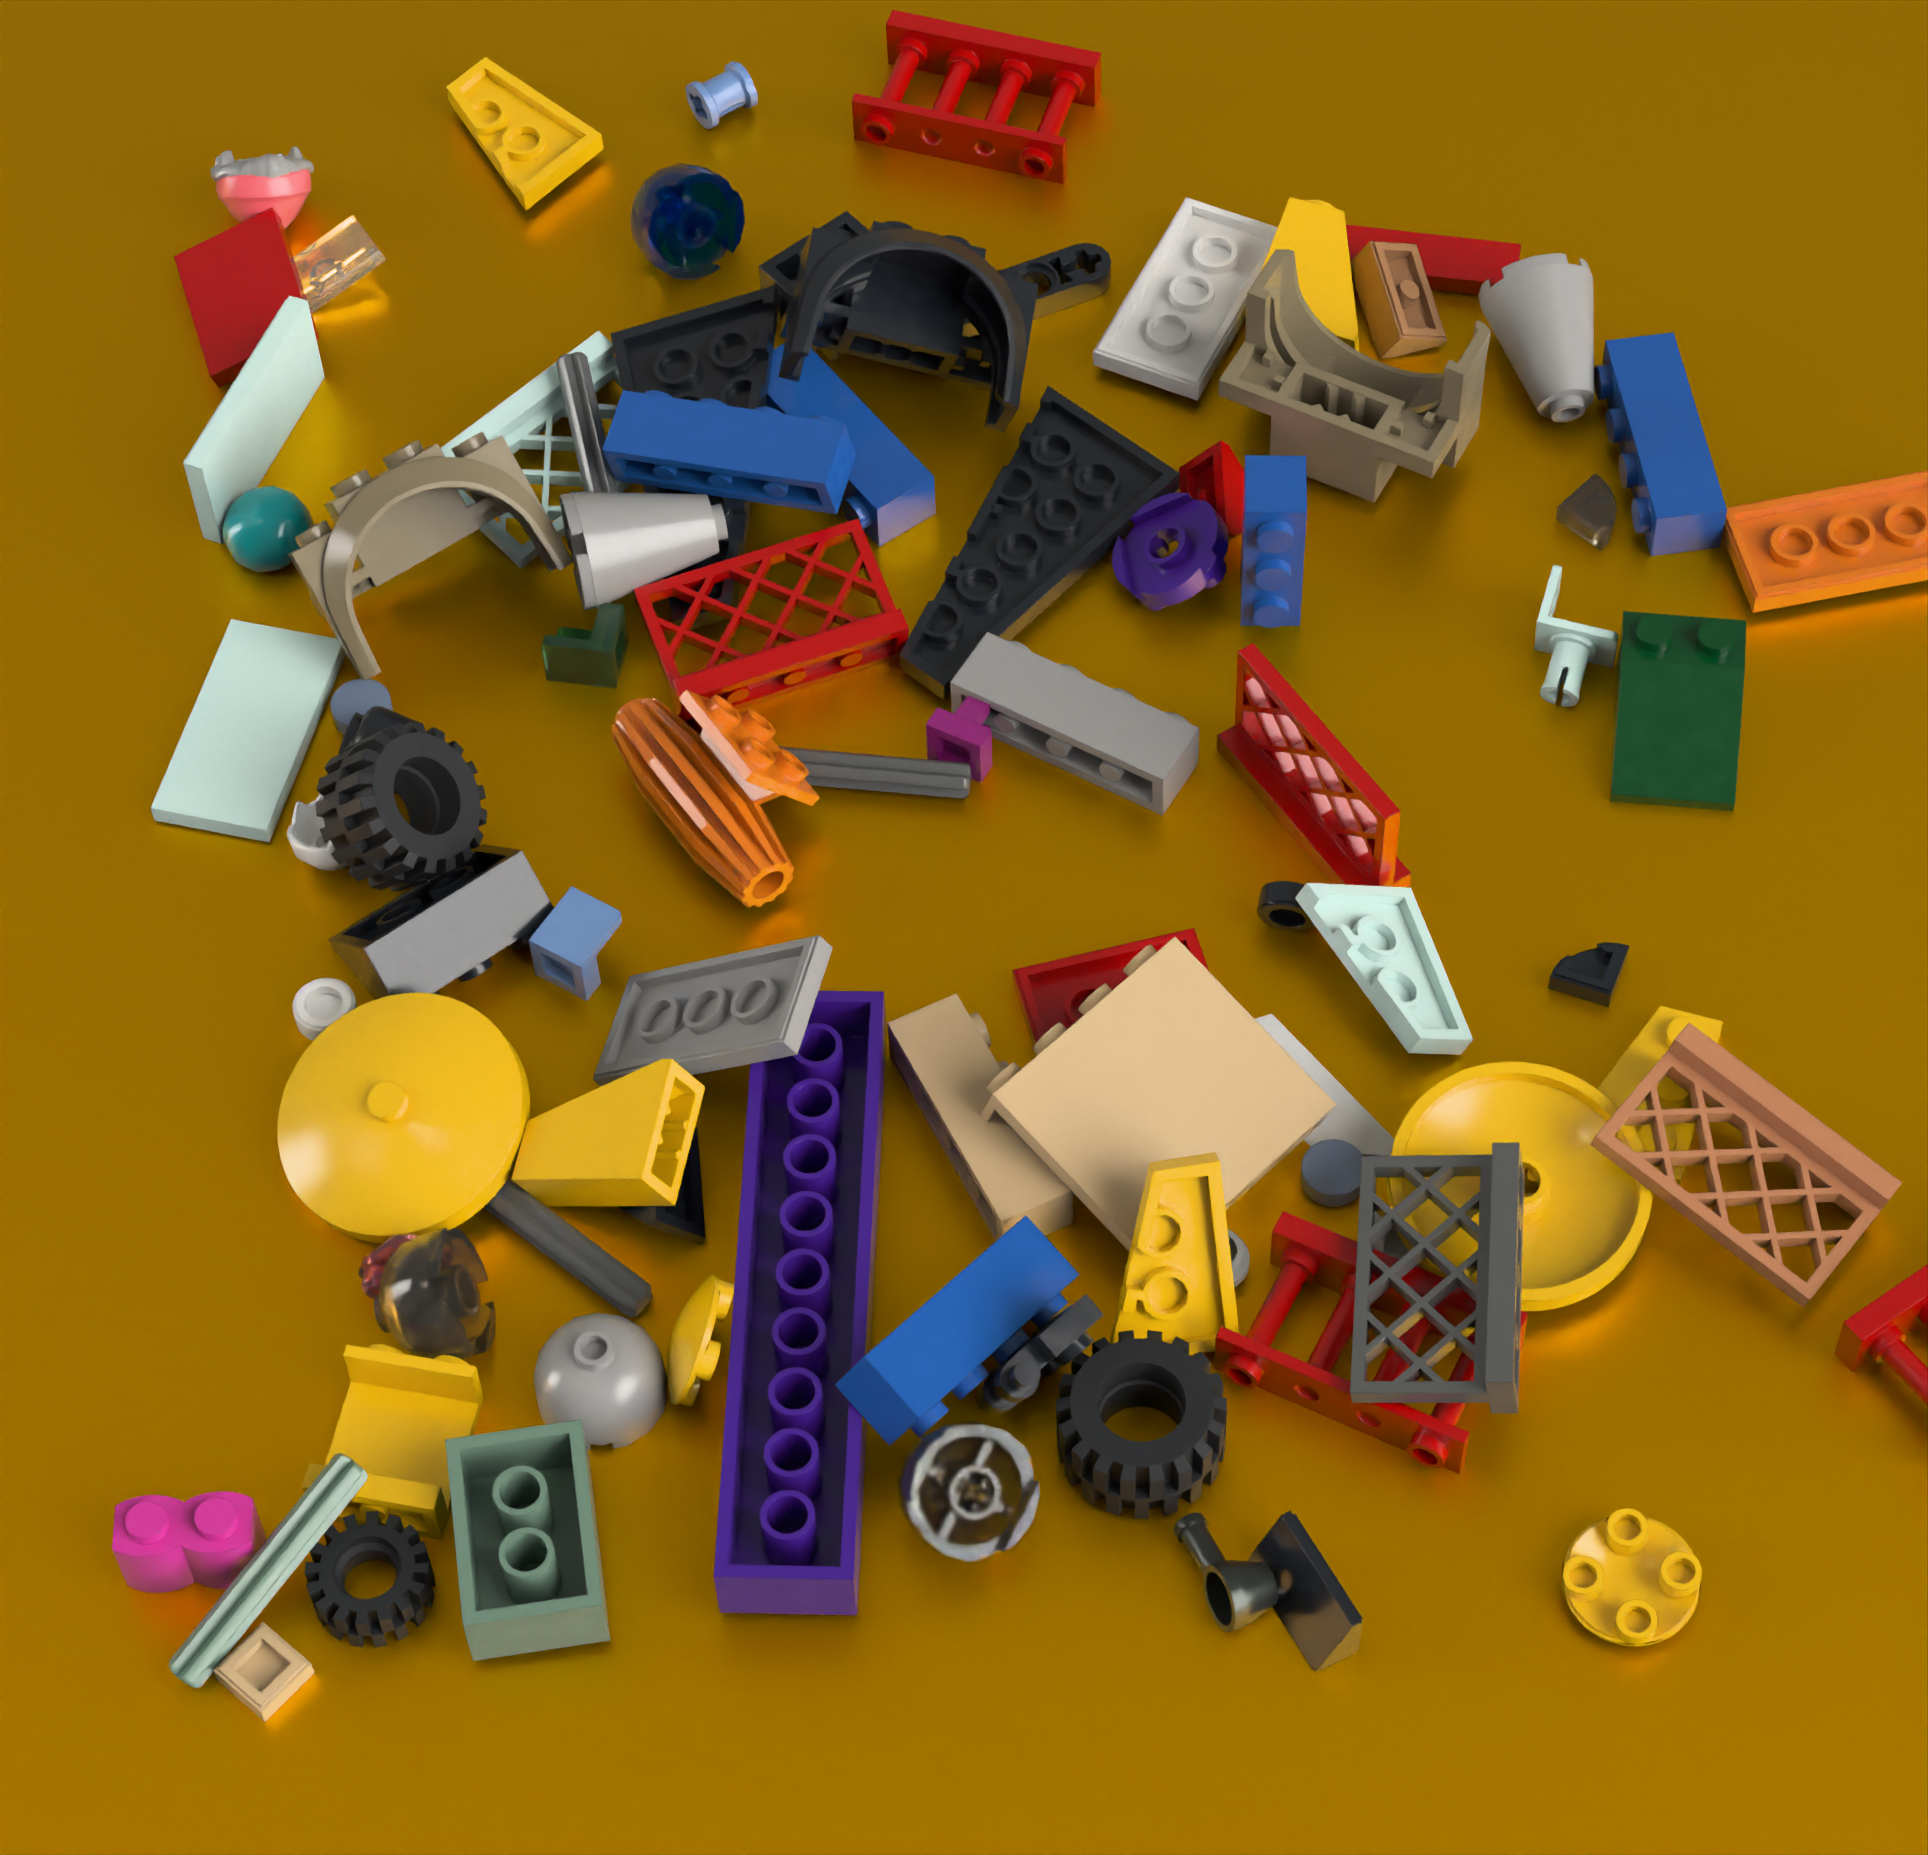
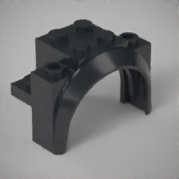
M873 221L868 233L857 237L840 228H826L822 230L813 227L801 253L794 294L782 319L779 337L785 338L778 377L799 382L804 357L809 355L811 345L988 388L990 389V396L984 428L1004 432L1019 409L1021 387L1039 284L1025 281L1021 276L1011 271L996 270L985 260L986 249L972 246L967 240L958 236H941L932 232L915 230L910 225L898 221L884 223ZM845 293L843 305L836 304L834 299ZM965 317L974 326L979 335L971 337L962 335Z

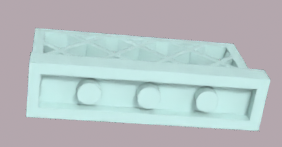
M599 330L568 353L582 352L587 356L595 392L611 380H614L622 388L616 358L614 357L613 344ZM555 362L440 449L445 457H455L451 450L453 447L483 431L488 441L502 435L512 454L519 449L545 450L544 470H521L529 484L543 485L542 507L549 519L555 520L552 524L559 537L565 536L561 507L548 505L549 485L584 486L580 472L550 470L551 451L576 452L572 437L552 436V425L562 417H568ZM598 404L601 419H613L618 405ZM546 430L545 435H539ZM616 481L618 492H622L633 484ZM458 490L467 506L475 502L465 491ZM509 512L502 516H497L499 517V524L492 519L480 526L479 530L520 569L539 556L531 540L521 545L505 530L506 518H514Z

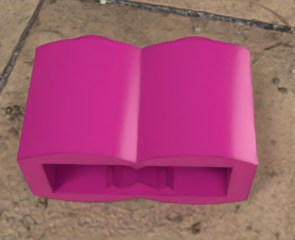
M228 1491L209 1492L192 1497L185 1502L169 1496L144 1495L125 1500L115 1506L112 1551L127 1585L136 1590L152 1593L170 1592L187 1587L194 1582L210 1588L227 1589L264 1544L266 1535L253 1498L244 1494Z

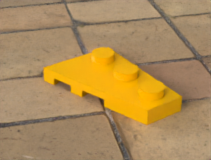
M486 57L447 86L449 103L525 211L603 150L601 133Z
M1216 1152L1149 1162L1109 1343L1118 1342V1332L1133 1330L1134 1339L1147 1338L1148 1330L1162 1332L1163 1342L1171 1344L1176 1337L1188 1342L1189 1355L1197 1354L1200 1351L1202 1353L1215 1351V1338L1221 1326L1239 1333L1220 1160Z

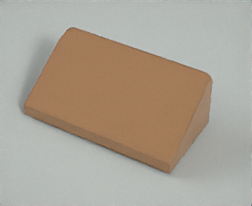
M1369 241L1351 261L1350 265L1378 357L1394 358L1444 345L1447 338L1417 245Z

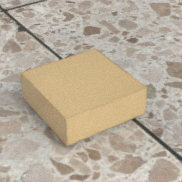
M264 1622L213 1670L217 1681L264 1722L314 1674L312 1664Z

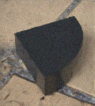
M1604 942L1597 944L1594 949L1585 950L1573 956L1567 955L1553 969L1548 989L1609 1007L1627 960L1629 945Z

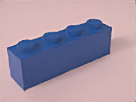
M1674 332L1605 340L1602 365H1595L1594 388L1597 399H1606L1608 405L1606 412L1607 435L1611 444L1618 443L1620 447L1619 476L1622 487L1624 489H1632L1634 499L1631 504V514L1636 534L1644 533L1650 556L1720 548L1727 508Z
M784 344L773 349L765 407L774 408L783 414L808 418L813 415H825L846 425L856 451V458L840 504L847 521L859 519L863 530L880 547L935 515L934 475L811 348L809 355L804 357L799 382L778 377Z
M656 390L646 391L645 393L622 391L602 448L616 481L836 515L856 458V451L845 423L838 422L829 416L813 415L810 418L794 416L763 406L755 409L728 406L719 400L710 398L701 399L700 401L673 398L664 392Z
M1025 1215L867 1353L835 1386L889 1446L909 1428L920 1438L949 1411L941 1401L942 1398L951 1391L959 1401L962 1400L990 1374L981 1364L990 1355L999 1364L1004 1362L1030 1338L1022 1330L1021 1327L1031 1320L1040 1329L1069 1303L1060 1292L1080 1274Z

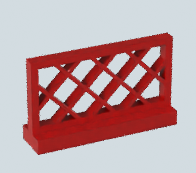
M859 519L633 589L634 600L673 696L674 710L677 716L685 709V706L678 699L685 690L709 699L714 695H718L728 701L736 710L899 659V654L909 636V627L901 608L896 609ZM848 541L852 542L858 556L850 573L821 561L828 547ZM787 561L804 569L794 590L764 579L771 565ZM862 569L866 575L867 580L859 577ZM814 573L843 585L832 607L803 595ZM732 579L748 586L738 607L734 608L708 597L715 583ZM854 589L875 598L881 613L860 619L841 611L851 590ZM757 591L786 602L776 624L746 613ZM673 596L692 605L682 624L678 626L657 617L652 603ZM796 607L825 619L818 633L803 637L785 629ZM701 609L730 620L719 643L690 631ZM834 623L840 625V626H837V627L832 628L833 625H834ZM739 625L768 636L761 651L747 655L728 647ZM664 634L673 638L670 646H668ZM778 641L783 642V644L776 646ZM683 642L712 654L705 669L680 676L674 659ZM721 659H724V660L727 661V662H724V663H720Z
M1254 643L1239 650L1237 656L1235 725L1217 735V751L1332 884L1409 888L1411 872L1396 856L1401 814L1399 808Z

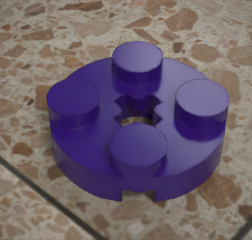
M1175 492L1157 497L1138 509L1129 519L1135 526L1128 533L1125 541L1118 536L1113 548L1112 566L1118 581L1147 609L1157 611L1166 606L1183 602L1196 595L1203 588H1212L1224 578L1227 565L1223 559L1227 553L1229 538L1224 520L1205 500H1194L1189 493ZM1177 541L1179 544L1177 549L1171 555L1162 558L1169 551L1168 545Z

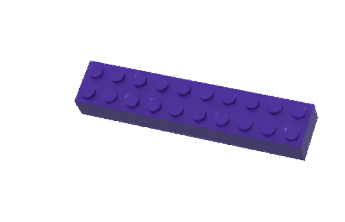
M819 990L798 1054L750 1064L714 1564V1582L720 1613L857 1615L867 1421L835 1384L871 1351L887 1043L884 991Z

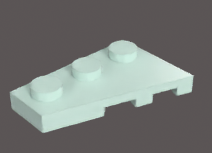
M1306 883L1295 899L1406 1051L1417 1054L1461 1055L1473 1041V1038L1412 889L1406 887Z

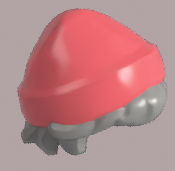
M295 146L291 148L287 156L281 153L276 155L265 154L259 158L238 159L237 161L234 160L232 151L227 150L216 157L215 165L210 169V175L216 182L218 199L224 203L230 214L237 221L242 223L273 207L281 218L284 229H286L300 213L308 194L311 192L310 174L314 171V166L311 161L304 159L300 149Z

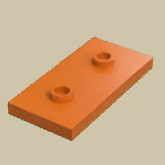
M1928 470L1727 507L1722 537L1752 613L1928 580Z

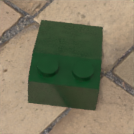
M1623 611L1616 655L1610 801L1734 811L1745 675L1746 620Z

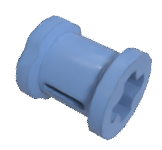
M734 61L725 65L723 73L704 83L693 81L686 85L685 89L687 101L694 116L707 129L717 126L720 117L741 106L749 109L757 105L758 94L751 76L741 63Z

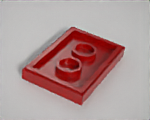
M273 207L174 256L209 375L219 388L236 379L284 301L289 296L307 300L282 220ZM311 313V318H312L313 327H314V331H315V336H316V340H317V339H319L320 337H319V334H318V331H317V328H316V325H315V322H314V319H313V316H312V313Z
M1195 929L1182 930L1012 970L1013 985L1033 1046L1059 1022L1068 1029L1083 1016L1078 1011V1008L1101 985L1106 983L1113 990L1128 977L1123 972L1125 966L1150 944L1159 951L1172 938L1176 937L1209 971Z

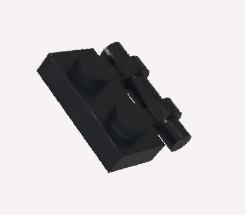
M1087 1294L1045 1323L981 1381L976 1396L977 1405L981 1410L993 1414H1003L1012 1409L1018 1402L1025 1400L1036 1391L1040 1376L1043 1380L1046 1379L1060 1366L1068 1364L1094 1341L1086 1330L1104 1314Z

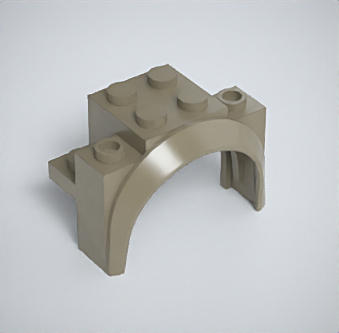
M1276 249L1247 292L1245 341L1219 379L1218 396L1271 416L1269 455L1306 456L1307 477L1375 503L1398 465L1433 478L1441 463L1452 468L1456 466L1479 428L1485 365L1491 329L1483 322L1477 320L1473 339L1459 362L1449 360L1443 373H1417L1383 364L1355 350L1335 336L1320 322L1305 302L1301 293L1294 251Z
M482 431L453 447L451 450L455 457H445L438 443L423 449L419 440L411 442L382 458L388 468L385 471L371 478L366 469L361 470L331 487L336 498L324 505L335 523L333 529L324 520L294 537L299 548L288 555L311 593L309 598L319 615L325 617L360 679L362 678V680L366 681L381 673V670L358 624L352 602L353 598L372 587H378L480 529V526L497 516H502L509 512L520 523L548 572L556 568L560 571L574 562L502 435L488 441ZM458 490L468 491L475 502L467 506ZM355 559H356V561H357V563L359 564L360 567H358V568H356L355 570H353L354 563H355Z

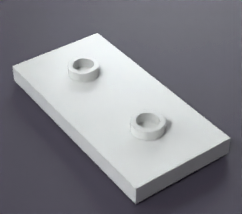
M1186 197L1093 351V365L1198 401L1246 318L1247 292L1261 272L1278 227Z

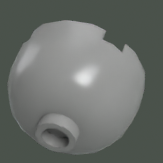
M593 1313L575 1317L555 1330L539 1351L533 1380L540 1416L545 1424L581 1419L588 1450H591L590 1444L605 1445L612 1443L613 1449L630 1445L650 1432L663 1414L667 1400L666 1389L668 1382L661 1351L643 1327L619 1315Z

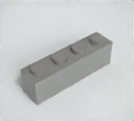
M987 632L950 682L951 709L953 714L968 696L990 704V713L983 724L990 726L993 738L1162 816L1198 765L1199 727L1190 724L1179 714L1173 712L1166 713L1137 700L1126 690L1110 688L1088 678L1073 666L1067 664L1060 665L1035 654L1020 642L1007 641Z

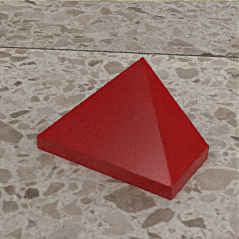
M1220 440L1179 467L1180 492L1189 493L1194 500H1205L1217 511L1226 524L1229 542L1242 534L1244 469L1230 446Z

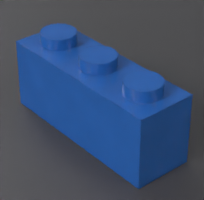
M1245 455L1240 563V626H1262L1266 628L1300 626L1307 521L1306 456Z

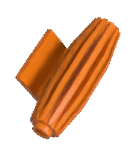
M685 690L678 698L702 727L701 735L656 698H653V700L649 698L634 699L627 702L618 710L615 716V723H613L611 728L613 731L611 736L640 794L692 860L746 907L751 908L754 905L757 908L763 906L766 902L770 903L775 900V897L783 893L787 889V884L792 881L794 867L760 804L783 795L813 806L820 797L805 780L809 774L806 766L792 753L778 747L772 739V736L776 733L775 729L761 714L750 708L745 712L736 710L728 701L718 695H714L709 699Z

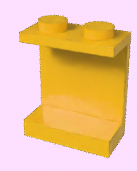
M347 1344L343 1358L351 1382L325 1465L309 1463L302 1484L303 1493H305L334 1455L338 1453L345 1454L366 1471L368 1478L336 1518L335 1522L344 1523L343 1517L354 1514L357 1524L363 1525L366 1524V1511H378L382 1524H386L389 1514L401 1518L404 1529L411 1524L418 1531L419 1536L442 1540L452 1508L445 1439L474 1434L484 1400L476 1366L469 1365L462 1359L450 1355H437L431 1359L407 1355L399 1349L385 1344H373L368 1348Z

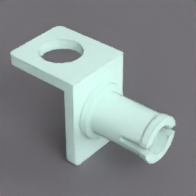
M1553 565L1537 619L1534 650L1552 654L1546 678L1540 690L1541 697L1555 705L1560 685L1565 683L1561 706L1570 707L1576 705L1579 701V692L1588 662L1606 667L1614 666L1619 634L1614 631L1553 617L1560 592L1562 566Z

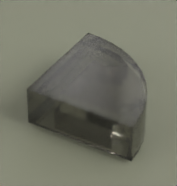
M1595 473L1557 507L1556 520L1602 551L1610 541L1615 525L1617 505L1614 494L1607 483Z

